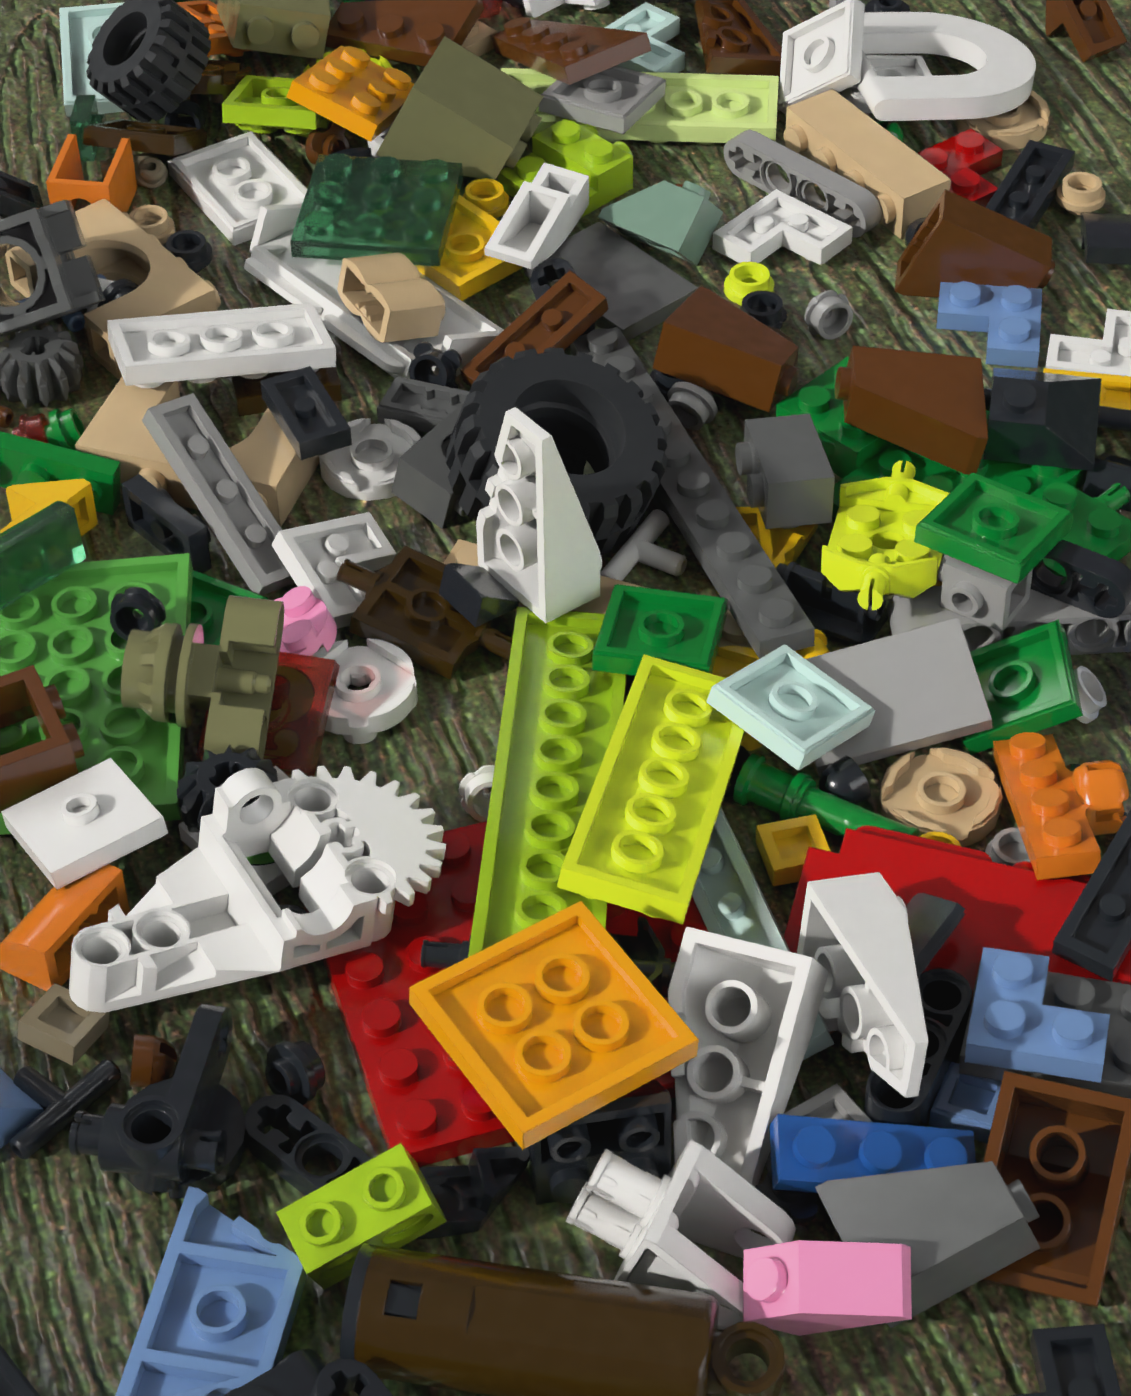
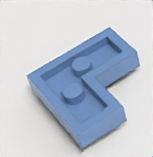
M966 281L957 283L940 282L936 329L987 332L986 364L1038 368L1042 289L1026 288L1020 285H979Z
M983 947L966 1041L965 1062L1101 1083L1110 1014L1043 1005L1049 956Z

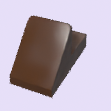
M1046 0L1045 32L1047 37L1067 30L1083 63L1117 50L1127 42L1106 0Z

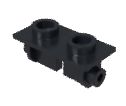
M794 561L788 565L780 563L776 567V570L814 628L822 630L827 635L855 645L874 640L888 619L885 599H883L882 606L879 609L872 610L871 597L868 610L859 605L857 600L860 591L843 592L839 591L834 585H832V589L826 587L827 578L822 573L802 567Z

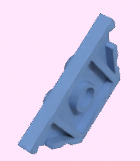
M188 1186L115 1396H224L230 1390L241 1387L274 1368L283 1358L307 1279V1274L298 1256L280 1243H271L265 1240L260 1230L242 1217L238 1216L233 1221L209 1204L208 1194L199 1188Z

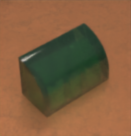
M55 501L0 533V610L86 559L73 507L65 502Z

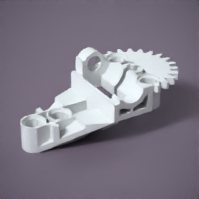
M317 766L316 777H308L302 771L296 769L292 770V778L272 782L266 773L258 768H246L238 771L227 778L222 786L215 788L213 814L201 817L198 847L156 876V884L127 916H125L119 904H117L108 911V922L83 928L74 937L71 948L69 979L71 1000L78 1007L86 1011L106 1013L284 971L370 946L371 942L386 937L391 931L395 901L408 907L414 903L415 891L427 894L431 888V877L439 878L442 868L441 860H444L446 844L440 843L443 839V826L432 825L435 811L432 808L418 809L420 795L412 793L398 797L400 782L396 780L382 787L376 786L377 773L370 771L358 781L354 780L351 767L344 766L339 777L332 778L325 766ZM260 795V797L252 804L242 808L243 805L251 798ZM269 852L293 888L300 886L299 898L310 913L298 914L292 912L289 908L281 910L246 857Z

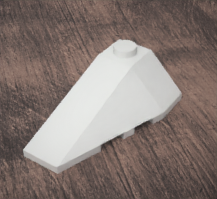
M880 872L808 881L797 954L813 957L829 972L819 1007V1012L828 1031L838 1030L841 1032L842 1046L850 1053L864 1051L867 1054L871 1070L905 1098L918 1096L927 1052L928 1036L908 925V912L903 899L895 895Z
M686 927L668 989V1001L673 1010L699 1039L697 1056L671 1070V1076L675 1078L676 1120L673 1123L675 1163L691 1139L707 1148L754 1187L759 1184L771 1150L769 1124L777 1114H784L813 1033L829 974L813 957Z

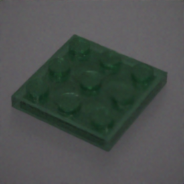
M342 153L331 155L319 154L290 240L292 257L343 260V258L402 253L409 258L413 265L440 267L463 182L462 163L445 162L440 159L421 161L396 159L391 156L370 158L348 156Z

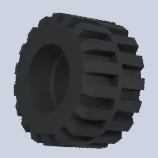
M126 0L104 22L93 41L92 50L87 60L89 66L86 72L87 78L90 80L89 84L94 90L136 120L150 122L152 119L155 121L162 119L168 112L172 113L176 110L179 104L189 97L193 88L199 83L202 77L201 74L209 60L207 55L211 50V41L208 39L210 33L201 21L173 0Z

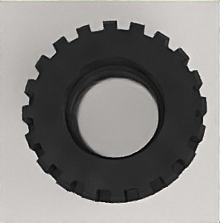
M549 347L541 354H537L534 348L516 352L513 359L510 356L503 357L492 363L489 370L480 373L473 382L450 436L451 441L447 448L446 464L450 470L448 479L451 489L455 495H462L459 504L469 519L477 518L479 510L489 506L491 497L485 491L487 479L498 473L499 465L494 453L505 412L516 407L548 432L553 439L559 440L578 451L593 468L595 473L577 475L568 473V476L598 545L600 555L607 554L612 551L614 546L623 544L633 534L636 526L640 524L665 473L667 440L663 427L657 426L660 418L651 402L645 403L642 400L644 393L633 380L627 383L619 377L621 374L619 369L609 363L605 367L592 361L593 356L582 352H577L573 356L564 354V348Z

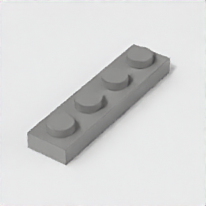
M194 393L148 408L142 422L251 592L263 596L295 583L272 547L278 531L282 530Z

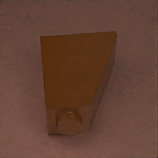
M945 189L897 261L895 292L904 296L939 298L940 282L957 283L963 281L979 285H1020L1026 288L1036 289L1039 287L1043 289L1050 281L1055 269V261L1051 260L1052 237Z
M700 286L664 321L652 369L770 412L782 397L788 398L796 387L800 368L795 367L794 362L799 347L710 289Z
M853 345L847 367L838 368L835 380V399L843 400L844 422L963 474L977 473L988 441L981 358Z

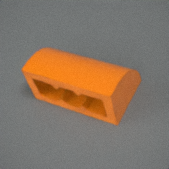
M108 864L56 890L53 887L0 943V969L46 992L54 983L62 986L70 978L72 942L78 932L83 928L108 922V911L117 904H119L125 916L130 912L122 869Z

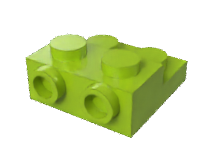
M246 75L222 103L223 123H233L242 130L260 134L273 133L278 129H284L287 133L308 137L317 128H328L330 120L286 97L295 78Z
M565 118L532 136V153L519 159L513 170L505 167L498 175V182L503 185L504 191L512 197H515L524 181L532 183L543 163L588 175L589 205L581 216L582 218L633 189V155L625 143L617 141L612 144L601 138L594 126L584 123L579 125Z

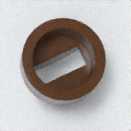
M134 1034L130 1087L146 1088L150 1084L173 1077L177 1068L175 1064L177 1054L170 1042L155 1035Z

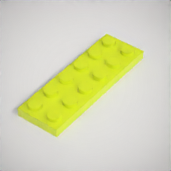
M643 655L563 861L557 888L578 893L589 899L601 900L642 912L653 918H662L683 925L745 733L742 728L707 703L711 687L724 680V677Z

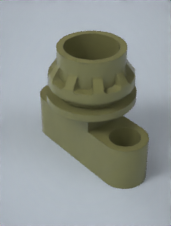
M229 595L225 607L219 645L204 644L203 627L197 623H190L185 635L182 633L180 624L169 622L152 631L132 629L126 643L122 665L121 702L123 707L142 709L154 721L169 723L172 713H175L177 726L183 728L191 726L196 709L207 710L209 714L204 752L206 749L216 755L225 753L229 744H231L235 752L239 754L254 747L260 759H263L283 634L284 602Z

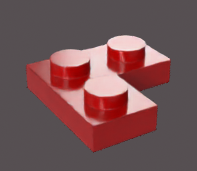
M972 128L917 153L951 179V192L986 207L998 189L981 177V175L1002 165L1003 149Z

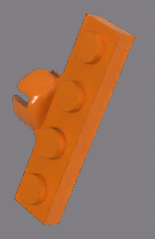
M1024 732L1016 734L1007 740L993 741L994 763L1037 880L1093 874L1101 861V852L1095 836L1117 833L1127 817L1123 816L1125 812L1123 802L1129 798V789L1120 764L1111 760L1086 762L1075 768L1074 771H1070L1065 766L1053 734L1041 735L1034 732Z

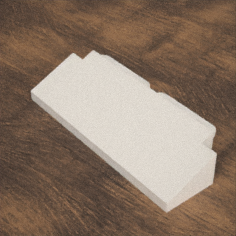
M319 203L261 206L249 250L251 257L245 260L244 269L292 304L313 303L327 330L392 377L410 378L409 368L415 359L413 350L421 342H429L435 349L442 351L456 350L462 358V365L456 371V376L461 374L460 370L503 331L495 323L420 273L421 279L429 281L444 298L445 316L440 323L438 336L385 343L375 340L365 328L361 316L350 312L341 300L337 290L343 258L388 254L391 252ZM433 366V367H432V370H433L434 374H435V375H438V374H439V369H438V367Z

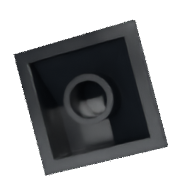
M993 367L987 421L988 441L984 450L983 460L1093 471L1102 378Z

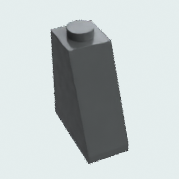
M993 1161L828 1180L815 1187L842 1242L904 1244L911 1247L912 1317L1040 1249L1028 1225L1029 1222L1040 1217L1020 1180L1017 1179L1006 1185ZM904 1321L890 1322L887 1324L891 1329Z

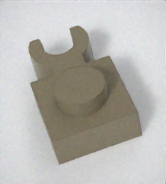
M54 983L18 1021L17 1039L73 1066L107 1030L110 1012H90L78 1007L71 1000L69 989Z

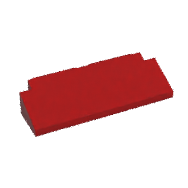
M869 825L861 826L856 830L846 828L839 853L808 847L784 934V939L790 952L797 953L808 881L880 872L895 895L900 896L906 906L916 894L926 893L956 902L965 908V916L922 973L938 968L953 970L963 975L970 983L972 997L983 947L1049 956L1048 972L1109 981L1052 953L1053 941L1091 878L1089 875L1037 880L1031 862L1028 861L1018 862L1013 866L992 862L991 857L987 853L980 850ZM1131 949L1112 982L1131 985Z

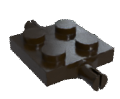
M405 545L392 563L381 568L379 571L373 572L347 558L341 564L337 573V581L366 593L365 599L351 616L349 632L366 640L367 638L380 639L392 643L402 649L412 662L450 680L466 657L480 647L509 662L513 638L490 627L491 621L475 628L439 594L446 564Z

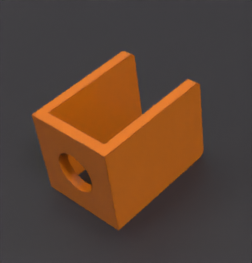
M68 134L46 181L50 204L62 200H71L74 208L78 199H84L93 204L105 198L121 212L128 213L137 191V179L130 138L121 139L103 182L84 181L76 134Z

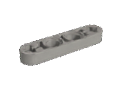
M743 131L730 139L724 146L723 152L726 164L737 177L769 194L777 189L852 226L853 238L861 237L876 227L881 221L882 211L880 204L869 190L756 131ZM777 164L786 172L789 183L781 176ZM814 183L823 191L826 202L821 200L816 193Z

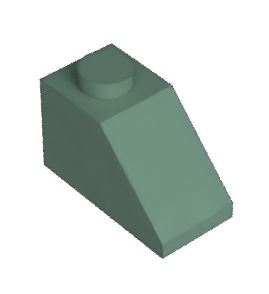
M664 180L602 208L598 218L621 234L697 266L723 212L709 201L712 193L703 187L686 180L682 187H679Z

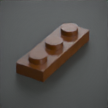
M569 270L460 370L463 381L471 387L480 373L488 371L492 363L507 356L513 359L516 352L535 348L537 354H541L549 347L564 348L565 350L609 310L607 298Z

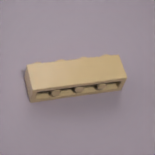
M834 89L786 108L785 147L873 193L882 211L880 224L898 238H905L907 227L912 222L928 216L945 189L950 191L951 179Z

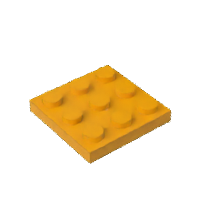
M582 901L409 987V1004L522 1150L697 1056L699 1039Z

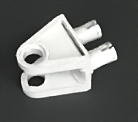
M691 1139L669 1174H664L662 1179L628 1163V1161L613 1154L610 1150L605 1149L589 1181H586L566 1219L567 1223L590 1232L620 1249L619 1257L623 1258V1262L614 1280L713 1295L719 1304L717 1329L725 1330V1328L738 1322H743V1282L691 1241L744 1259V1250L792 1242L796 1231L793 1220L783 1209L707 1148ZM750 1229L756 1230L765 1235L766 1237L756 1234Z

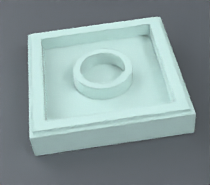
M785 644L713 685L707 699L709 705L798 771L869 727L876 711Z

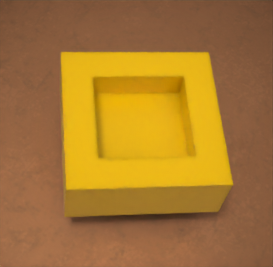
M816 814L756 825V844L773 887L799 882L808 847L830 851Z

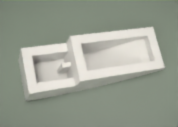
M543 163L532 183L524 181L486 244L484 248L485 255L529 269H533L538 264L547 260L566 240L588 207L589 176Z

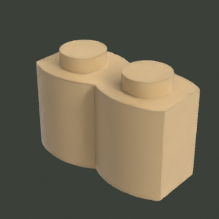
M402 253L343 258L337 288L338 293L347 309L353 314L361 316L365 328L375 340L385 343L438 336L440 323L445 316L444 298L429 281L421 279L418 268L413 265L409 258Z

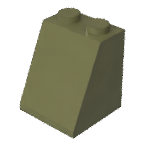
M218 0L217 12L233 48L323 59L331 17L329 0Z
M444 36L412 87L376 154L383 159L440 169L445 172L479 179L488 178L496 180L504 165L513 170L528 145L526 143L529 142L542 120L541 117L534 113L544 96Z

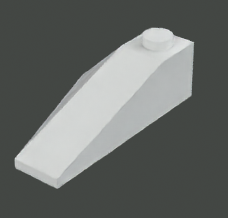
M514 407L505 412L494 453L499 465L498 473L487 479L485 491L491 497L489 506L479 510L476 520L478 566L487 570L523 605L544 623H548L600 596L602 558L552 436L518 408Z

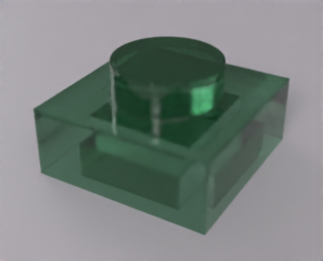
M77 95L69 121L71 134H76L81 161H95L98 150L97 146L83 145L84 128L87 125L107 122L105 114H98L96 95Z

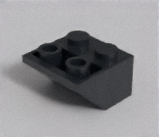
M656 1079L651 1080L529 1146L530 1159L528 1163L536 1205L553 1202L575 1203L586 1181H589L605 1149L610 1150L613 1154L628 1161V1163L662 1179L664 1174L668 1175L671 1171L672 1111L669 1091Z

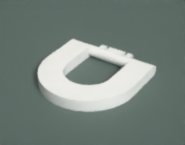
M864 12L861 82L849 88H858L873 115L879 121L985 118L1009 112L1022 105L1028 99L1032 91L1036 62L1031 51L1021 41L1003 30L976 20L931 12ZM936 54L961 60L976 68L977 71L962 75L884 77L878 76L866 55Z

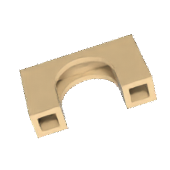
M105 198L75 211L87 245L73 251L75 258L90 255L97 275L102 274L106 279L113 281L129 279L139 285L138 288L128 294L84 314L90 355L117 379H120L122 375L108 340L107 320L218 311L221 300L215 286L209 280H203L191 270L181 257L174 256L163 247L153 234L146 233L135 224L128 213L121 212ZM15 246L5 253L10 283L27 298L31 296L36 288L38 279L37 268L30 254L21 247Z
M121 377L75 444L76 451L120 461V494H123L121 484L140 474L156 488L165 489L179 506L199 510L142 422L148 408L180 398L178 381L164 382L161 386L155 388H140L135 385L126 386L123 377ZM267 408L252 433L240 443L229 447V449L279 526L282 527L320 463L319 456L300 460L273 414Z

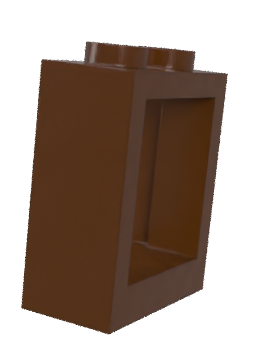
M34 665L0 676V729L36 716L46 737L43 741L0 756V813L78 774L75 759L85 756L74 724L71 722L62 725L60 719L66 718V714L55 685L51 684L44 687Z

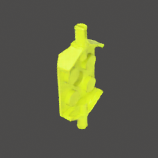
M903 460L896 462L892 467L891 477L841 484L839 509L828 545L822 546L821 573L839 591H860L857 600L859 605L868 610L871 597L872 610H877L882 606L884 594L915 598L937 583V574L943 553L914 542L916 525L950 493L914 480L916 469L909 461H906L904 472H902Z

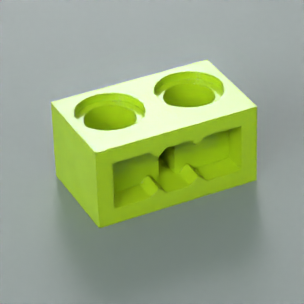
M401 1143L276 1212L306 1274L324 1290L351 1275L357 1253L363 1243L399 1249L447 1222L417 1162Z

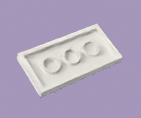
M313 303L107 320L108 340L126 386L135 385L140 388H155L161 386L164 382L185 380L203 384L212 382L218 377L241 376L248 379H257L266 376L268 373L295 371L309 366L312 367L314 372H317L320 368L336 367V347Z

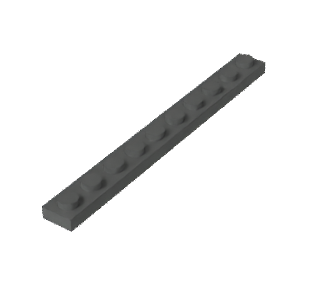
M619 327L595 329L588 334L580 335L570 345L571 355L575 356L577 352H582L593 356L592 361L605 367L609 363L619 369L621 372L619 377L627 383L633 380L644 393L642 400L645 403L651 402L660 418L657 426L663 427L667 440V448L665 450L667 457L666 469L656 493L720 597L728 599V610L758 658H762L784 644L794 651L814 646V626Z

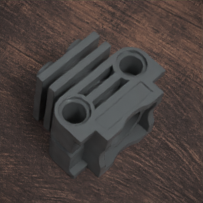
M62 200L41 208H33L0 220V260L8 250L19 246L32 257L36 264L38 275L34 292L28 300L22 303L13 301L4 293L0 286V338L10 335V332H19L28 329L30 326L34 327L106 301L91 256L85 255L75 258L73 251L87 245L71 200Z

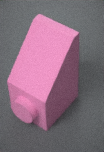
M798 1240L744 1250L743 1322H755L770 1329L801 1336L912 1319L910 1246L890 1243Z

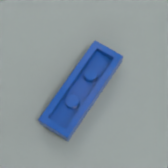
M777 1114L769 1124L772 1189L817 1193L815 1187L828 1180L976 1163L974 1134L970 1130Z

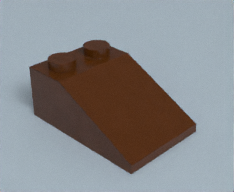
M1004 1071L983 1162L993 1161L1006 1185L1017 1179L1020 1180L1040 1216L1028 1223L1040 1249L982 1280L1098 1308L1131 1179V1099Z

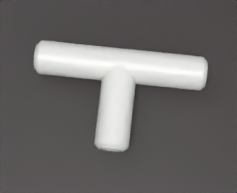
M659 509L652 510L603 568L600 575L622 581L637 562L677 577L682 575L687 566L686 556L653 544L670 523L667 514Z

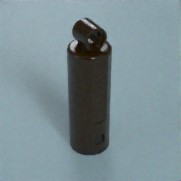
M364 1243L357 1253L346 1294L340 1338V1359H354L364 1363L379 1379L489 1396H779L784 1381L785 1367L784 1348L778 1336L767 1326L755 1322H738L725 1328V1330L717 1329L719 1304L717 1299L710 1294ZM753 1354L759 1356L766 1363L768 1370L761 1378L755 1381H743L730 1373L728 1364L738 1355Z

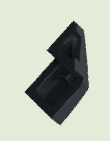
M520 1146L474 1148L468 1165L419 1167L447 1222L415 1240L448 1237L479 1231L526 1169L530 1159L528 1147L523 1150Z

